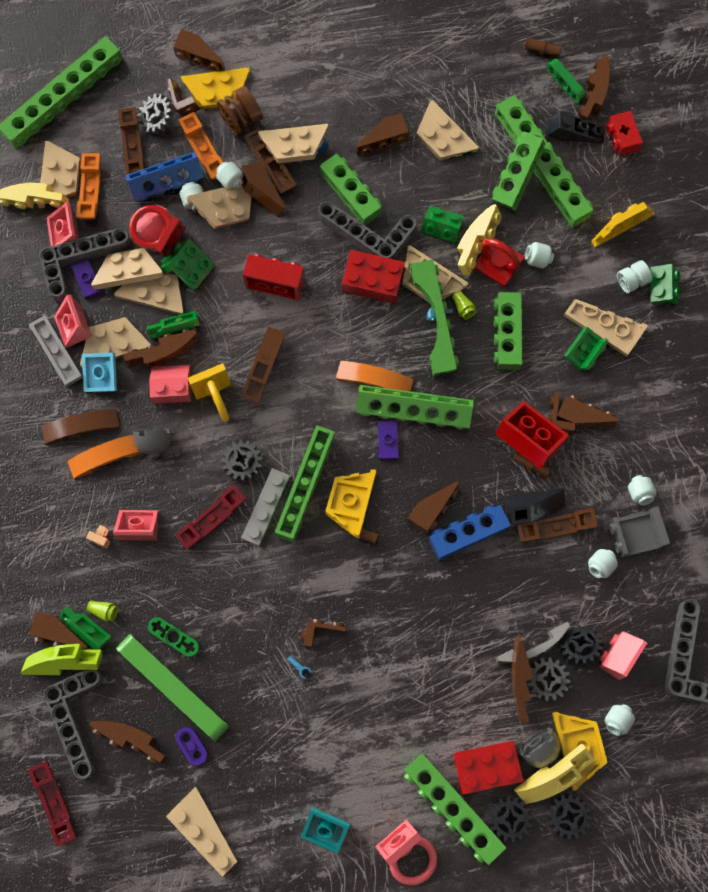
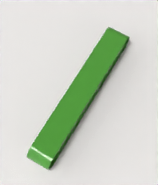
M131 634L119 644L116 649L212 740L216 742L228 729L229 726Z

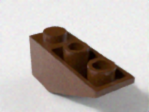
M181 29L173 46L177 58L183 61H191L198 66L209 67L215 72L225 71L224 61L198 34Z
M402 113L384 118L356 145L357 156L361 154L367 155L374 150H383L391 145H400L407 141L409 131Z
M258 161L242 166L241 170L244 173L242 187L245 192L279 217L285 209V204L276 191V186L268 176V171L262 162Z
M566 395L556 420L575 423V428L612 427L617 424L619 418H616L611 412L598 410V407L593 404L582 403L575 396L569 397Z
M456 481L418 502L408 517L407 522L425 534L429 530L433 532L439 523L437 518L440 514L444 515L449 508V505H447L450 498L454 500L457 496L459 482Z
M35 612L29 635L34 637V641L45 643L46 640L52 641L53 646L80 644L82 650L91 649L59 618Z

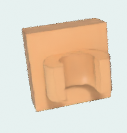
M101 525L96 533L89 531L86 537L90 542L106 549L110 544V541L106 538L109 530Z

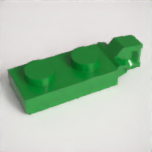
M193 311L162 319L160 323L147 326L149 338H160V336L165 334H175L180 330L193 329L196 326H200L197 312Z
M68 606L62 610L60 618L65 622V625L94 650H101L110 642L112 637L83 612L81 614L75 613Z

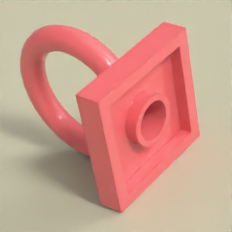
M407 820L375 846L389 864L394 878L402 884L410 886L421 884L428 880L436 869L437 854L434 846L427 839L421 837ZM414 845H420L428 852V866L418 876H405L400 872L397 860L406 856Z

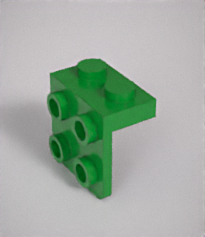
M190 239L183 242L178 241L172 247L173 252L162 259L161 262L163 264L160 269L163 274L173 271L185 284L194 290L212 270L214 263Z

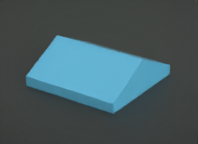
M115 353L82 354L84 392L117 391Z

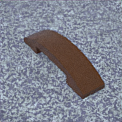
M136 107L118 109L126 175L145 169Z
M106 409L64 417L41 427L44 443L47 445L64 441V438L120 428L117 410Z
M593 508L517 524L521 543L565 536L598 527Z

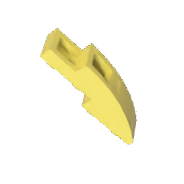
M23 183L0 189V205L9 206L11 204L20 209H25L26 207L33 208L34 203L39 205L49 203L51 206L59 208L64 203L69 202V199L62 193L54 192L55 190L51 186L44 183Z
M492 205L471 224L457 248L461 254L458 267L463 275L470 276L472 269L475 268L477 256L482 251L481 244L483 240L493 239L495 236L496 227L501 222V213L497 205Z
M581 744L553 767H542L514 790L525 804L544 800L560 793L583 778L580 772L595 761V759L586 747Z

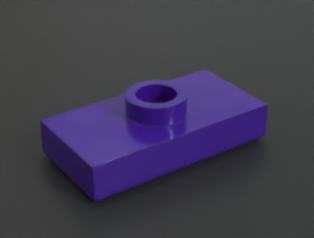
M88 259L71 265L85 300L102 293L101 289L94 290L92 287L95 273Z
M378 421L379 460L398 459L397 421Z

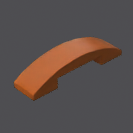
M192 112L178 119L196 156L209 177L213 180L216 178L217 168L223 161L205 134L195 112Z
M82 153L80 168L82 176L76 219H95L100 195L101 155L100 153Z
M348 361L340 362L336 380L352 384L356 382L373 387L411 391L413 379L402 374L372 365Z
M129 435L93 447L67 462L73 478L76 479L92 473L93 469L124 457H133L141 454V452L134 445L133 435Z

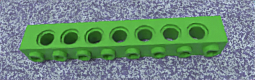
M105 36L0 123L1 135L15 149L23 145L30 136L36 134L46 123L51 122L55 115L64 111L67 105L73 100H77L86 89H90L98 79L103 78L110 69L117 66L123 59L120 50Z
M514 95L497 104L495 115L514 143L518 136H521L522 130H527L530 134L544 139L546 145L534 169V173L571 228L589 219L593 212L591 202L585 199L580 186H576L572 174L566 171L561 158L555 155L552 145L549 142L547 143L542 130L536 127L533 117L526 112L523 102ZM524 151L522 155L524 157L528 156L529 151ZM541 159H547L548 162H544ZM551 173H556L558 176H552ZM561 187L567 188L568 191L561 190ZM570 202H576L578 205L574 206Z

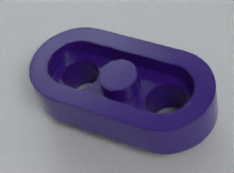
M187 727L180 729L176 734V742L187 760L192 765L197 766L205 763L208 753L195 731ZM186 734L190 735V740L188 742H185L183 740V737ZM197 751L201 753V757L199 759H195L194 754Z

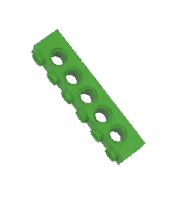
M360 385L356 413H360L363 416L377 415L383 419L391 417L398 418L400 421L413 420L420 424L435 423L441 427L449 425L457 429L470 428L473 400ZM377 400L381 405L376 406L372 401ZM397 403L400 405V407L393 408L391 404ZM417 406L419 409L413 411L410 409V407ZM435 408L438 410V412L431 413L429 412V409ZM455 411L457 414L450 416L448 412Z
M316 425L275 530L276 537L295 543L334 442V431Z
M423 753L404 769L406 780L411 785L415 783L420 788L417 792L425 801L429 799L434 804L431 808L439 817L443 814L448 820L445 824L452 832L458 831L462 836L459 840L467 848L471 846L476 853L473 855L481 864L485 862L489 865L506 849L504 844ZM423 772L428 773L431 777L427 785L422 784L419 780V776ZM436 788H441L444 791V798L442 800L434 798L433 792ZM450 804H455L458 807V813L455 816H450L447 812ZM466 819L472 823V829L468 832H464L461 828L462 822ZM480 835L486 838V845L482 848L477 847L475 843L476 838Z

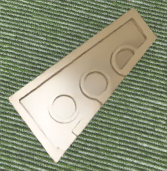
M577 299L573 301L564 314L566 318L580 327H589L600 338H607L609 340L607 344L626 357L648 327L644 323L639 324L630 318H623L615 315L613 312L600 310L596 306Z
M195 787L166 817L223 877L238 861L200 795L198 788Z

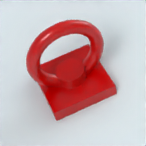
M148 205L138 209L131 217L129 223V231L133 241L142 248L155 249L162 257L172 253V247L179 241L186 228L180 219L174 216L171 218L165 209L155 205ZM147 213L159 214L166 223V226H163L160 230L157 241L154 242L143 240L137 233V222Z
M495 238L485 239L481 244L483 253L476 262L474 270L505 288L516 270L520 267L525 256Z

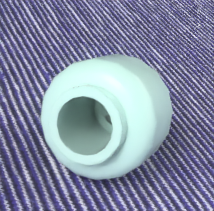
M223 162L217 168L216 178L226 189H237L242 185L244 173L234 162Z
M190 182L182 186L179 195L186 209L198 210L192 203L189 204L186 198L189 195L202 193L201 185Z
M538 242L528 245L525 251L527 263L538 268H545L548 264L552 263L554 258L551 247Z
M636 476L628 485L633 502L647 505L654 501L657 493L649 477Z
M605 549L597 550L588 561L589 571L596 578L609 577L618 565L616 555L612 551Z
M624 704L612 706L605 717L607 730L617 736L627 734L635 721L632 709Z

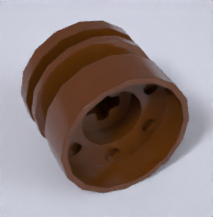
M245 86L233 91L235 101L228 95L224 97V100L220 99L217 101V107L224 123L235 135L239 134L241 129H247L246 121L250 125H254L263 119L258 103Z

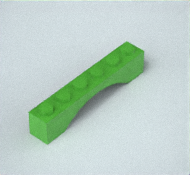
M433 259L412 263L410 271L413 285L427 298L436 317L437 338L434 350L429 358L433 376L453 373L457 370L459 361L457 355L454 356L452 349L455 348L454 338L449 335L451 324L450 320L446 319L445 312H447L446 302L442 301L441 298L443 287L442 283H438L437 279L439 275L438 265H434Z

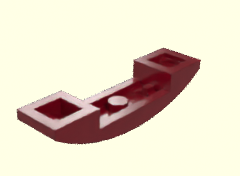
M234 484L219 496L220 499L192 523H188L175 534L186 550L213 532L244 503L246 498Z
M48 761L27 769L50 823L49 828L56 847L76 839L66 802Z

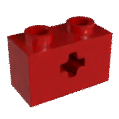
M628 111L610 116L606 129L608 134H611L613 139L612 146L615 151L617 150L618 156L639 151L643 142L632 112Z

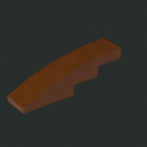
M259 127L244 135V139L256 159L261 161L267 169L268 176L275 184L278 192L282 194L295 187L296 183L284 163H277L273 154L266 148V144L263 140H260L258 131H261Z
M516 636L512 654L513 696L518 718L521 723L529 721L524 702L531 700L526 681L533 679V674L523 640L520 636Z

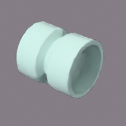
M640 260L632 264L630 268L627 267L618 271L617 279L624 292L630 293L639 286L652 282V274L647 264Z

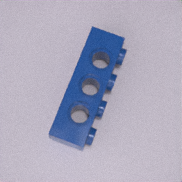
M195 152L125 175L134 201H144L151 195L164 194L166 190L171 188L179 189L183 184L189 182L196 183L200 181V178L204 177ZM181 169L187 170L184 175H179L178 172ZM164 175L170 176L167 181H162L161 177ZM146 181L152 182L150 187L143 186Z
M495 505L488 506L484 509L485 512L479 515L477 512L467 516V520L461 523L458 520L449 524L450 528L445 530L440 528L433 531L429 541L438 561L509 530L511 525L501 505L496 507ZM488 519L491 522V526L484 527L481 521ZM471 527L474 534L466 535L463 529ZM446 536H455L456 542L448 543Z

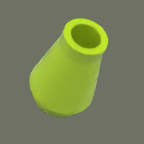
M462 291L453 294L452 298L459 316L463 317V319H469L474 316L476 306Z
M91 600L87 605V612L108 622L115 620L118 607L114 606V603Z

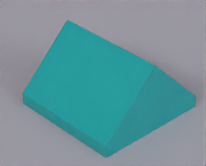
M312 807L300 838L338 854L350 823Z

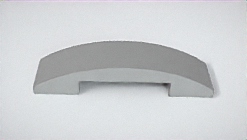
M566 622L548 632L550 640L526 651L528 660L552 647L567 631L569 623ZM513 649L498 656L495 659L496 662L512 663Z

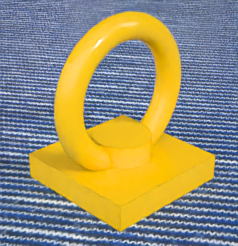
M222 363L189 377L188 381L196 399L211 395L222 421L228 422L229 415L219 393L220 390L231 386L224 364Z

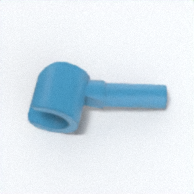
M430 308L427 312L426 319L429 321L436 320L433 308ZM447 309V312H445V314H451L453 313V310Z
M292 656L288 657L287 660L296 667L300 677L306 679L302 675L303 669H307L312 673L310 668L303 667Z

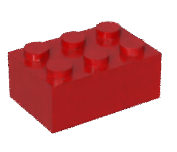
M350 250L342 280V292L396 304L404 274L405 262Z
M248 254L243 271L246 289L300 300L305 282L304 269L300 264L294 262L289 264L277 258H272L271 260L259 254Z
M524 400L502 420L496 432L499 438L540 470L562 449L569 437L566 432Z
M514 740L452 754L461 795L523 782Z

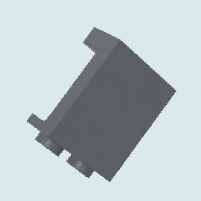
M659 506L645 512L621 518L615 517L610 521L609 530L611 535L615 536V549L621 558L664 548L670 544Z

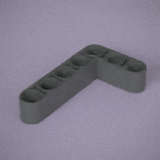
M323 202L319 206L320 221L367 254L395 260L416 232V219L411 215H406L400 219L388 236L383 239L334 204ZM326 211L331 212L330 215H324L323 213ZM340 221H344L346 224L338 225L337 223ZM409 224V225H411L412 227H411V228H405L404 225ZM355 231H358V232H360L361 234L358 235V236H355V235H353L352 233L355 232ZM394 238H399V239H401V241H400V242H394L393 239H394ZM375 242L376 244L373 246H369L367 243ZM383 252H389L390 255H389V256H383L382 253H383Z
M117 228L42 249L40 260L47 289L52 299L57 303H62L68 295L62 267L76 264L85 259L91 260L127 250L131 246L128 232L123 228ZM125 237L123 241H118L119 238ZM108 242L105 246H100L101 243ZM89 247L87 251H82L83 248ZM71 251L70 255L64 256L66 252ZM53 256L52 260L46 261L48 257ZM53 273H58L56 277L51 278ZM57 290H62L61 293L55 294Z
M688 599L682 602L677 610L665 691L671 697L708 705V684L689 680L700 605L696 600ZM686 604L693 608L692 614L685 611ZM682 624L689 626V633L682 631ZM679 643H683L686 646L685 653L679 650ZM677 662L683 666L682 673L677 672L675 669ZM673 682L678 683L680 686L678 693L672 689ZM693 686L697 687L700 691L698 697L692 694Z
M84 670L50 685L44 691V699L73 773L78 779H90L93 777L95 766L69 700L102 684L103 676L97 670ZM95 673L97 676L96 681L90 684L88 677L90 674ZM76 681L78 688L76 691L71 692L69 689L70 684ZM54 690L59 691V697L56 700L51 699V693ZM65 708L66 716L60 719L58 712L60 709ZM68 727L74 729V734L70 738L65 734ZM79 745L81 754L75 757L73 755V748ZM84 764L89 768L85 776L80 773V768Z

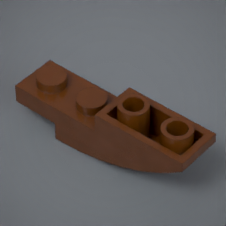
M605 53L601 59H597L593 68L595 72L594 74L590 73L586 81L589 84L587 88L588 94L585 99L587 103L585 106L582 105L578 112L580 118L588 120L592 111L599 114L602 108L610 78L608 55Z
M268 326L250 369L241 397L257 403L260 402L285 338V332Z
M187 329L175 335L166 334L162 338H158L159 346L150 345L142 350H129L123 354L124 361L127 367L144 363L147 369H151L152 367L163 365L177 358L193 346L198 340L196 330Z
M91 721L89 724L93 727L92 732L100 737L105 735L110 739L108 742L116 748L120 746L126 748L130 742L129 747L138 753L142 750L148 754L146 758L154 764L157 762L164 763L167 758L165 754L151 746L156 738L144 731L111 721Z

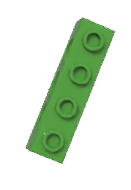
M524 131L521 136H518L515 142L516 148L508 157L507 168L502 171L500 175L501 181L492 193V199L496 204L516 211L546 145L543 138ZM524 151H529L528 156L521 157V154ZM516 168H522L519 174H514ZM509 184H514V188L511 191H506V187Z
M335 154L319 166L322 177L361 224L366 226L381 215V202L370 194L371 191L366 184L363 185L359 181L358 174L349 169V165L343 157L340 158L338 154ZM339 174L345 175V176L342 177V178L337 177V175H339ZM354 187L356 190L349 191L348 188ZM360 201H366L367 203H366V204H360L359 202H360Z
M499 292L497 299H494V310H497V316H494V328H497V334H494V345H497V352H494V363H497V370H520L522 366L521 293ZM509 311L512 315L506 316L503 314V312ZM508 328L512 333L506 334L503 329ZM509 346L512 351L506 352L503 347Z

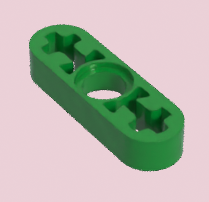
M554 59L547 64V69L551 76L575 103H580L586 98L585 90L559 60Z
M155 617L149 621V632L183 655L194 657L199 653L200 646L197 641L162 618ZM161 622L160 626L167 630L164 638L161 637L164 633L160 630L154 632V623L158 624ZM172 632L179 634V640L176 643H171L168 639L169 634ZM184 637L187 638L184 642L188 645L194 643V652L189 651V653H186L187 648L181 645V648H178Z

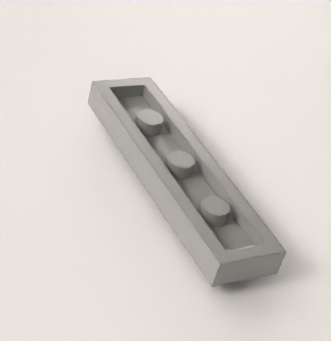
M44 315L30 323V328L64 385L68 387L82 379L83 377L47 317Z
M273 468L271 469L241 537L242 540L260 547L290 475Z

